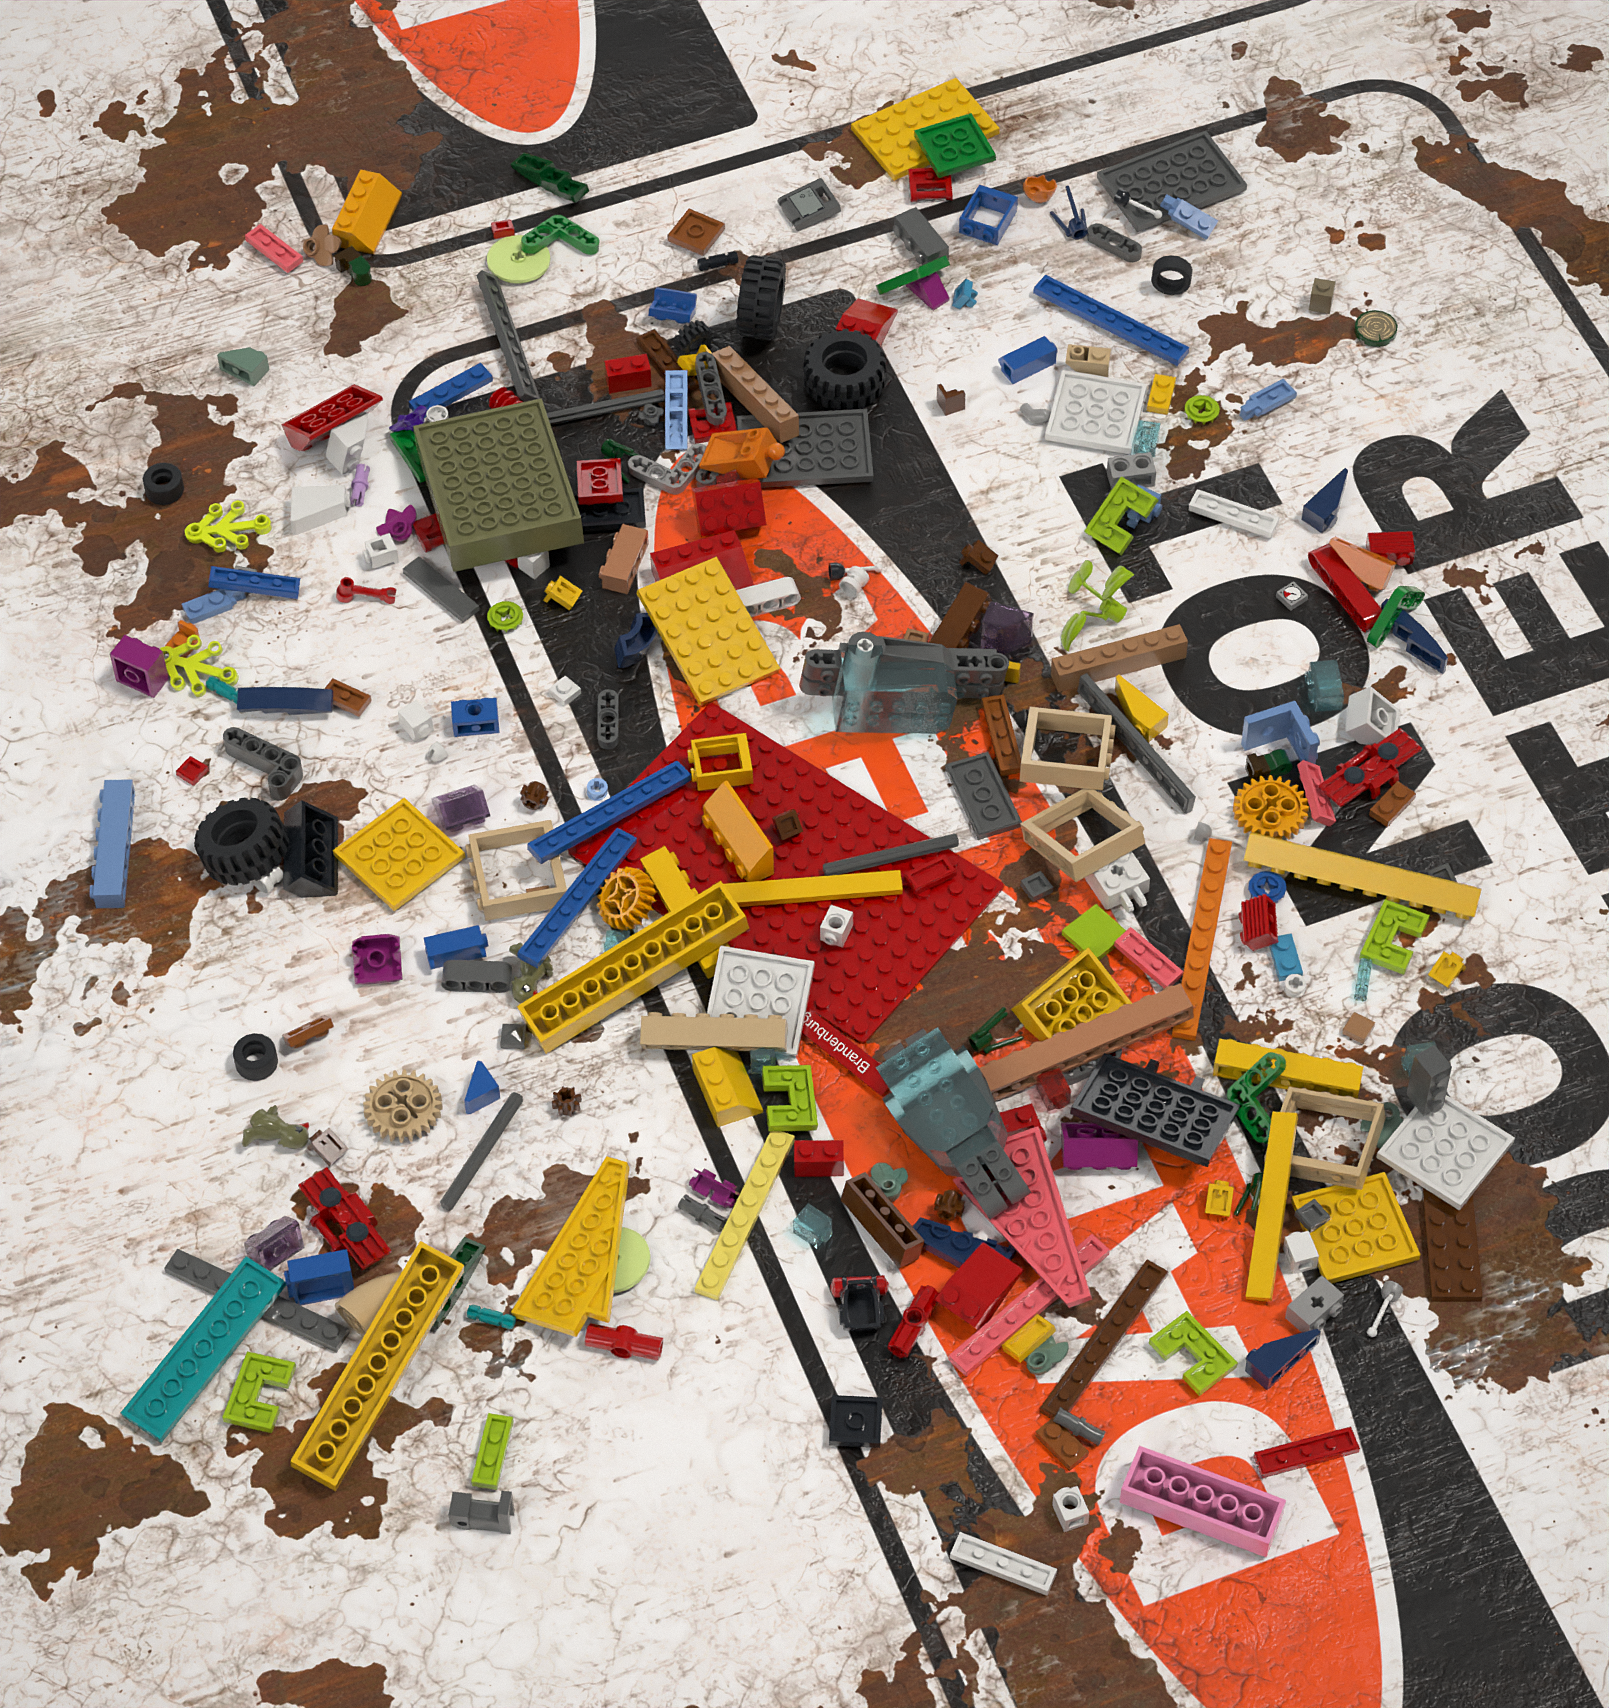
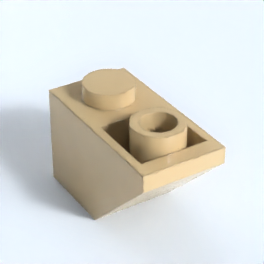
M1068 344L1065 363L1076 372L1108 377L1111 348Z

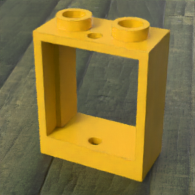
M746 733L691 740V749L687 750L689 764H694V768H691L692 782H697L698 791L719 788L725 781H728L731 786L753 784V770ZM738 752L741 769L702 774L699 757Z

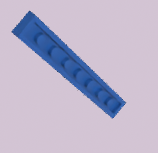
M1046 274L1034 286V294L1176 366L1189 353L1188 346Z
M675 761L529 842L527 850L540 864H543L691 781V774L678 761Z
M616 828L520 948L517 958L535 968L541 965L595 897L600 887L605 884V879L610 878L611 872L614 873L636 845V837Z

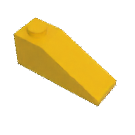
M1117 675L1115 692L1129 722L1149 743L1167 728L1169 713L1121 675Z

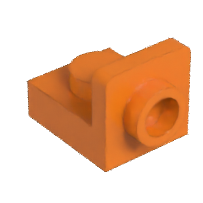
M180 620L178 622L179 631L165 646L176 648L186 643L189 636H199L198 628L192 623ZM193 640L191 645H196L198 640ZM193 650L184 653L180 657L187 658Z

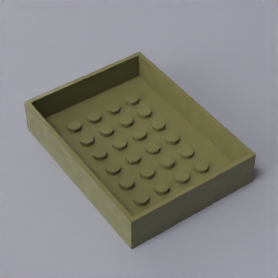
M542 398L413 426L417 453L453 572L584 543L581 516Z

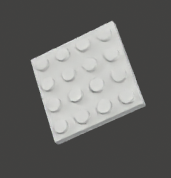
M1062 370L1045 433V440L1131 455L1147 391V384Z
M720 946L707 1014H710V1017H720V1014H732L734 1018H744L746 1014L758 1015V1018H768V1015H780L788 1023L787 1052L774 1053L797 1056L815 962Z
M1446 1095L1444 1106L1436 1113L1431 1112L1423 1116L1415 1106L1377 1152L1376 1158L1460 1210L1512 1146L1515 1137Z

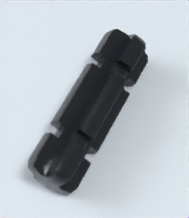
M731 251L727 252V255L722 253L708 256V259L706 257L699 258L697 260L699 271L708 270V267L713 269L726 266L727 263H730V265L738 263L737 252Z

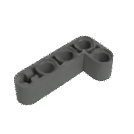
M230 727L224 731L223 741L226 753L243 763L269 774L268 786L271 797L278 801L287 799L303 779L300 758L240 728Z

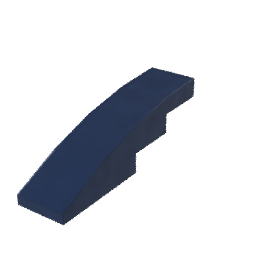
M1386 598L1385 601L1381 604L1382 610L1384 609L1389 599ZM1402 609L1394 622L1393 635L1407 643L1406 652L1444 674L1448 661L1447 655L1428 631Z
M304 687L238 688L237 710L239 712L262 711L265 714L286 712L289 715L332 713L333 709L332 689Z

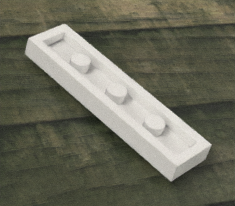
M1198 489L1188 509L1189 511L1270 539L1280 517Z
M961 1532L950 1553V1559L1044 1595H1048L1057 1574L1056 1568Z

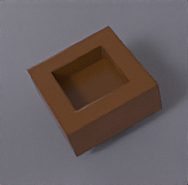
M794 809L772 817L780 840L803 832Z

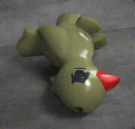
M520 942L510 946V953L517 956L523 944ZM549 956L545 958L538 968L520 959L522 977L518 978L515 976V981L511 982L512 995L518 1003L521 1004L538 993L537 982L544 974L550 977L554 974Z
M276 1105L270 1107L268 1112L264 1109H259L250 1119L252 1127L243 1130L242 1145L247 1147L254 1140L281 1139L278 1145L290 1149L303 1148L309 1141V1122L302 1124L285 1123L278 1116Z

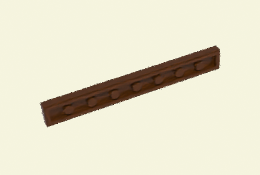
M1148 1259L1144 1262L1042 1404L1040 1413L1052 1419L1060 1407L1069 1413L1164 1282L1168 1276L1167 1270Z

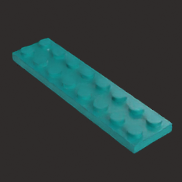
M245 1256L120 1412L122 1417L162 1443L286 1287V1282Z

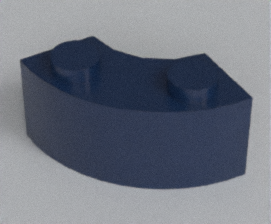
M648 613L636 614L630 626L631 631L628 634L619 636L614 647L619 668H625L637 663L650 649L657 629Z

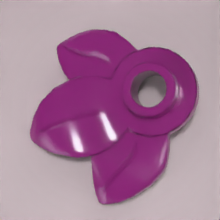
M410 504L403 512L388 509L386 523L376 527L378 534L382 536L390 533L391 537L399 542L408 539L412 534V525L417 518L415 508Z

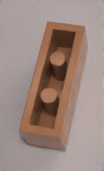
M622 524L620 531L615 533L613 548L607 552V562L605 566L602 565L600 568L599 578L602 579V588L628 594L649 545L648 530Z

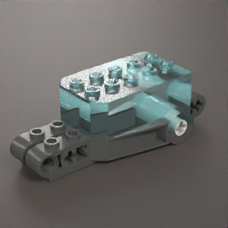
M863 631L853 634L848 643H840L838 650L814 649L808 651L804 659L799 688L807 695L832 696L835 732L937 734L950 727L957 699H982L1001 694L1009 661L1005 655L997 653L996 649L946 648L941 644L876 636L870 632Z
M938 1027L928 1034L922 1028L905 1039L908 1047L904 1048L900 1042L882 1054L886 1061L877 1066L876 1069L891 1090L889 1094L882 1097V1100L903 1132L946 1175L963 1178L991 1220L1009 1208L1000 1193L1004 1191L1014 1205L1032 1192L1004 1151L1008 1133L987 1080L965 1046L962 1045L953 1051ZM988 1169H990V1171L996 1178V1180L993 1182L990 1180V1178L985 1172Z

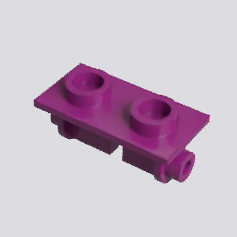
M694 1168L698 1175L696 1178L692 1177L689 1182L692 1190L705 1197H708L711 1190H714L710 1199L724 1208H732L735 1204L734 1195H740L735 1191L737 1186L725 1179L723 1183L715 1180L717 1175L705 1168L702 1172Z

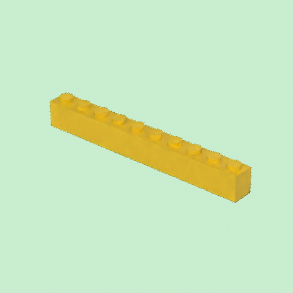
M1254 832L1249 834L1243 859L1248 861V866L1262 869V865L1271 867V872L1284 875L1285 871L1294 873L1295 878L1307 880L1309 876L1317 878L1316 883L1330 886L1331 882L1340 884V889L1353 891L1354 888L1363 890L1364 895L1376 897L1378 893L1386 895V900L1399 903L1400 899L1410 901L1409 906L1422 909L1423 905L1433 907V912L1446 914V911L1456 913L1455 917L1469 920L1470 916L1475 917L1482 888Z

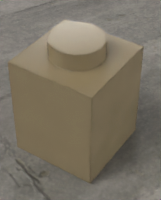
M1314 279L1309 311L1330 314L1336 281Z

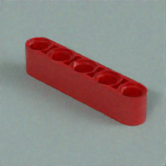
M1329 543L1308 552L1310 565L1360 630L1364 633L1372 630L1382 609L1349 566Z

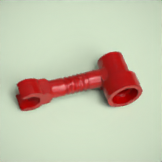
M344 577L337 587L336 598L342 603H349L353 600L354 594L376 597L388 604H394L395 597L388 595H396L397 589L393 587L382 589L354 585V581L351 578Z

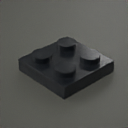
M832 1395L829 1446L880 1448L883 1397Z

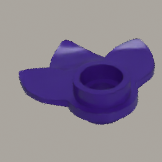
M420 405L414 412L408 415H399L397 423L388 427L389 430L392 432L401 430L414 431L413 426L423 424L427 408Z

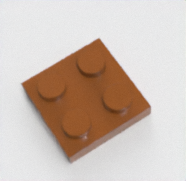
M689 208L669 232L667 239L671 243L704 256L725 230V223Z

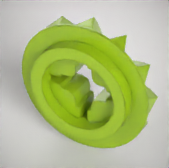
M1197 395L1190 398L1185 404V413L1188 420L1193 419L1195 424L1202 422L1205 425L1208 421L1213 423L1214 419L1218 418L1219 404L1209 396ZM1204 406H1205V411H1203L1202 413H1199L1198 411H1200L1201 409H1203Z
M510 601L494 604L487 614L490 627H494L497 632L504 630L506 633L509 629L516 630L518 625H522V619L524 618L521 607ZM509 614L510 619L506 618L502 621V617H506Z

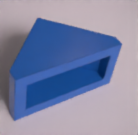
M477 1060L464 1100L466 1114H472L501 1099L499 1085L482 1061Z

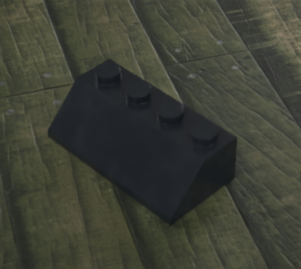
M301 800L284 812V827L288 833L289 845L284 857L283 890L301 898L336 896L338 894V859L333 854V850L338 847V817Z

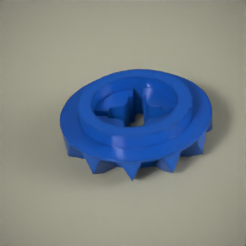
M1263 871L1255 874L1250 879L1248 890L1250 891L1251 898L1266 894L1273 902L1278 903L1285 896L1286 883L1280 875L1270 871ZM1266 883L1268 884L1270 889L1269 894H1267V892H1265L1264 889Z

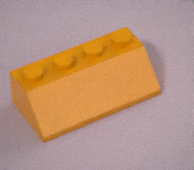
M360 169L332 227L333 235L339 237L342 242L340 248L346 249L353 246L359 252L375 254L402 196V192L380 173Z
M723 782L703 805V823L707 829L711 828L716 843L724 847L727 859L730 862H734L740 878H745L747 882L760 881L774 874L773 846L729 782Z

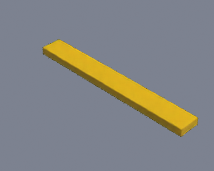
M900 870L723 884L739 907L903 894Z
M1272 1112L1246 1291L1247 1300L1272 1301L1297 1129V1113Z

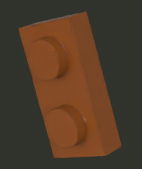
M334 678L324 688L333 690L334 706L358 717L361 716L372 701L371 695Z
M1397 781L1370 809L1369 816L1389 827L1415 799L1416 793Z
M323 1015L283 1034L282 1037L286 1045L298 1048L305 1045L307 1040L314 1036L319 1038L328 1034L329 1029L333 1028L334 1025L330 1017Z
M1053 1417L1035 1431V1436L1070 1471L1089 1456V1451L1065 1427L1053 1422Z

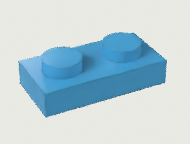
M1292 933L1279 935V942L1269 945L1279 981H1285L1292 974L1303 976Z

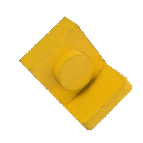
M700 345L697 354L679 357L677 363L683 370H687L688 376L697 375L695 361L699 353H712L706 345ZM703 361L705 369H708V364H706V361Z
M560 576L556 582L550 581L544 590L547 595L543 601L547 603L552 598L570 611L582 590Z
M1443 951L1428 976L1449 989L1461 970L1465 971L1466 966L1462 963L1464 959L1454 952H1451L1449 955Z
M1214 1180V1184L1209 1183L1205 1214L1230 1217L1234 1187L1229 1186V1182Z

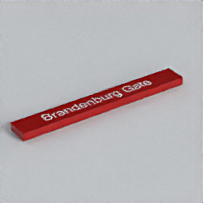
M807 1006L802 1034L884 1098L892 1088L889 1082L895 1079L896 1076Z

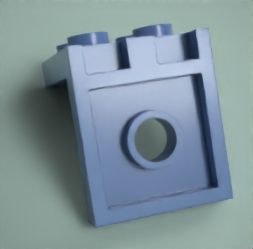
M1296 701L1244 718L1241 745L1245 751L1287 738L1300 762L1305 760L1313 764L1316 763L1320 740L1317 733H1313L1308 717L1303 715Z

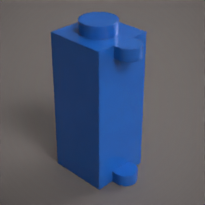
M1043 336L998 358V362L1003 374L1012 384H1015L1056 364L1058 350L1053 342H1050L1046 336Z
M479 925L423 937L430 970L443 967L444 962L448 960H475L487 957L485 948L489 947L486 933L481 934Z

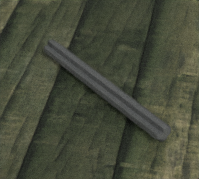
M660 389L549 412L547 416L550 425L641 407L646 404L664 402L665 393Z
M953 833L823 864V872L825 876L839 875L958 847L959 840L957 835Z
M516 1092L510 1094L441 1199L442 1208L448 1211L454 1208L522 1104L523 1096Z

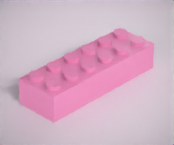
M1142 1446L1138 1447L1120 1494V1503L1264 1557L1268 1555L1286 1504V1500Z

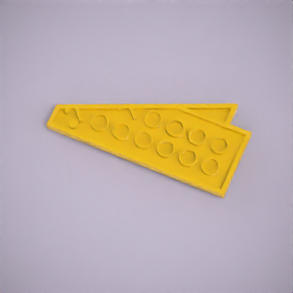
M606 1156L513 1307L511 1313L517 1319L577 1337L588 1317L609 1323L630 1169L627 1162Z

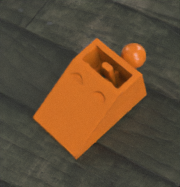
M768 427L712 433L699 467L704 470L743 479L766 478L773 460L782 459L785 449L782 444L776 441Z

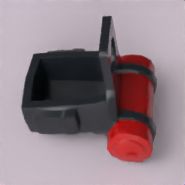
M874 1274L862 1277L842 1276L833 1278L830 1289L834 1297H840L842 1304L838 1307L839 1324L843 1326L844 1331L881 1329L885 1315L884 1305L880 1302V1295H886L889 1287L885 1275L876 1276Z

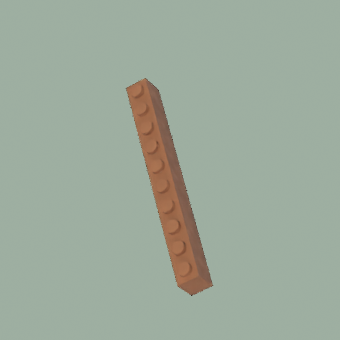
M1181 983L1175 986H1168L1159 993L1144 996L1140 1001L1130 1005L1125 1004L1109 1014H1101L1096 1019L1087 1023H1080L1066 1032H1058L1047 1040L1037 1041L1021 1051H1013L1002 1059L992 1060L979 1069L987 1080L994 1100L998 1101L1055 1077L1060 1073L1098 1059L1104 1053H1112L1194 1018L1193 1005ZM963 1076L962 1078H960V1080L962 1081V1083H963V1081H964L965 1076Z

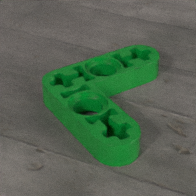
M562 215L550 217L521 238V250L527 254L539 252L558 238L588 255L596 254L599 251L600 243L597 236ZM541 233H546V234H549V235H548V236H543V235H540V234H541ZM569 234H578L579 236H571Z
M947 255L875 286L879 295L941 270L949 266L950 263Z
M1398 586L1393 591L1370 631L1367 642L1376 648L1380 647L1402 609L1415 610L1422 603L1425 592L1415 586Z
M1273 1052L1265 1054L1227 1091V1099L1240 1105L1237 1115L1257 1142L1268 1144L1271 1119L1256 1097L1280 1076L1286 1068L1285 1058ZM1272 1059L1277 1060L1274 1063L1276 1066L1275 1068H1271V1066L1273 1065L1271 1062ZM1259 1073L1261 1081L1259 1085L1254 1086L1252 1084V1077ZM1238 1091H1241V1092H1242V1093L1240 1094V1097L1242 1098L1243 1101L1237 1099V1098H1238V1094H1237ZM1254 1107L1257 1114L1250 1121L1248 1119V1111ZM1261 1127L1268 1129V1130L1266 1131V1134H1267L1266 1137H1263V1136H1262V1135L1264 1134V1131H1263V1129H1262Z

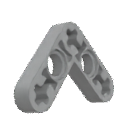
M698 443L689 447L673 469L667 468L644 456L635 455L628 461L629 473L633 477L673 495L680 494L701 469L699 464L706 446ZM684 466H690L692 470L689 472H684L681 470V468ZM654 472H660L662 476L654 478L651 476V474Z

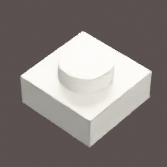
M564 676L549 688V694L565 707L581 694V688Z

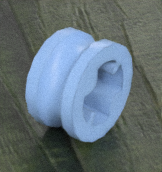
M594 778L588 782L587 796L591 800L600 801L607 796L608 786L603 779ZM599 787V790L601 789V792H595L594 788Z

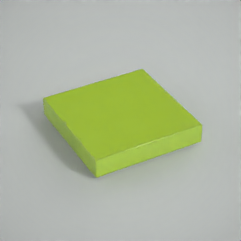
M1095 904L1062 930V936L1079 951L1089 947L1097 959L1100 960L1116 948L1114 942L1126 930Z

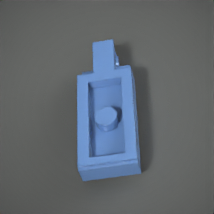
M1166 195L1160 205L1169 211L1168 214L1173 221L1205 240L1208 239L1218 222L1215 218L1180 198L1175 199Z
M1281 379L1250 395L1245 405L1240 407L1239 415L1244 421L1253 418L1254 415L1257 417L1264 415L1296 398L1297 392L1284 379Z
M219 589L182 603V608L189 622L195 624L233 609L232 606L237 604V601L246 598L245 592Z

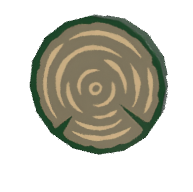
M1371 310L1362 313L1356 319L1354 332L1359 340L1364 341V344L1372 347H1382L1390 344V341L1396 338L1398 325L1390 314L1384 311Z

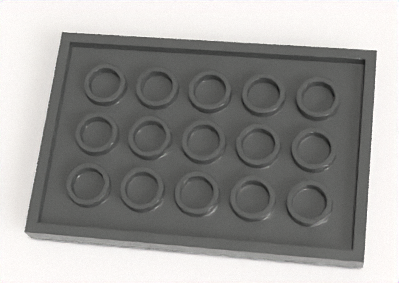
M1207 131L1200 132L1097 172V179L1113 200L1118 189L1122 188L1129 192L1131 200L1155 211L1160 210L1162 212V217L1157 219L1153 214L1130 203L1125 206L1117 205L1137 232L1171 220V216L1168 214L1169 211L1160 206L1166 195L1175 199H1183L1200 209L1247 190V183Z
M867 409L797 413L799 415V436L780 443L785 449L783 458L773 460L766 478H758L761 488L873 482ZM753 415L737 416L738 431L765 428Z

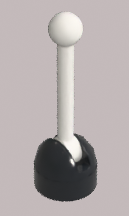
M1119 188L1113 200L1114 204L1125 206L1130 203L1153 214L1157 219L1162 217L1160 210L1155 211L1131 200L1129 192L1125 189Z
M829 563L830 581L842 579L844 574L848 573L851 568H845L841 563ZM879 563L874 566L860 567L865 571L875 570V572H881L883 569Z

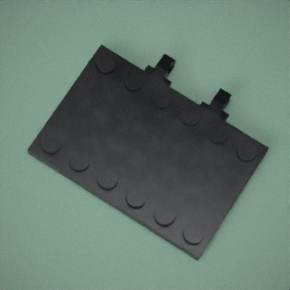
M1104 1053L1073 1103L1070 1114L1102 1126L1105 1129H1110L1126 1137L1146 1143L1149 1146L1208 1167L1238 1114L1240 1105L1203 1091L1202 1086L1205 1079L1195 1076L1189 1086L1158 1074L1160 1062L1150 1059L1147 1066L1142 1068Z

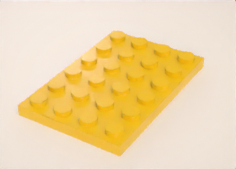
M957 78L851 123V130L893 181L908 175V169L924 168L930 165L914 137V130L972 113L986 139L1000 133V128Z
M717 557L637 590V596L700 706L780 671L777 661Z

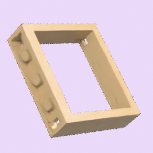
M1030 707L1019 781L1103 790L1104 780H1109L1110 768L1107 767H1111L1116 725H1111L1112 715ZM1037 728L1102 735L1098 767L1032 760Z
M1083 788L1020 823L1024 841L1075 882L1145 844L1143 834L1145 829L1142 823L1133 819L1126 811L1118 808L1113 801H1109L1101 792L1094 789ZM1090 808H1093L1122 830L1077 856L1046 834Z
M551 820L468 834L469 844L465 845L467 858H472L473 862H469L471 876H476L477 879L473 880L475 894L480 893V898H477V905L479 911L483 910L485 921L552 909L567 891L560 856L557 855L549 860L555 888L490 900L488 896L479 851L531 842L553 830Z
M1289 1087L1280 1112L1295 1113L1296 1108L1372 1121L1357 1167L1293 1155L1290 1176L1362 1190L1386 1119L1384 1104L1374 1102L1373 1100L1355 1099L1351 1096L1333 1095L1329 1092H1316L1306 1088Z

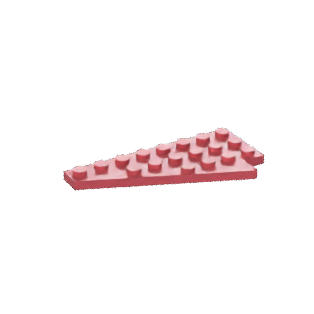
M1038 1126L1007 1137L1004 1147L1005 1153L1032 1193L1013 1205L1003 1191L1000 1195L1009 1208L991 1220L963 1178L957 1177L953 1179L959 1190L1068 1308L1093 1300L1044 1140ZM990 1169L985 1171L992 1182L996 1180Z

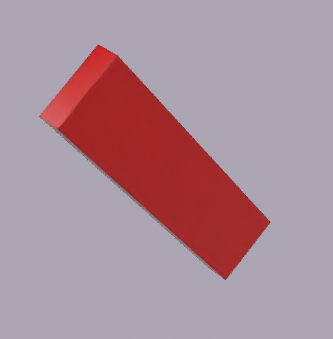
M1350 1426L1254 1452L1253 1457L1263 1479L1359 1453L1360 1447Z

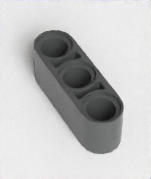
M448 960L443 965L441 986L445 990L455 992L505 993L510 990L512 966L502 961Z

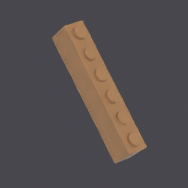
M730 346L711 353L716 361L720 382L765 428L768 427L772 435L780 443L799 436V415Z
M1180 624L1066 654L1052 658L1051 677L1058 692L1078 687L1080 676L1086 673L1094 682L1116 677L1117 675H1124L1186 658L1188 640Z

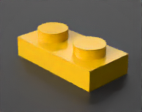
M1155 374L1147 404V412L1168 415L1176 377Z

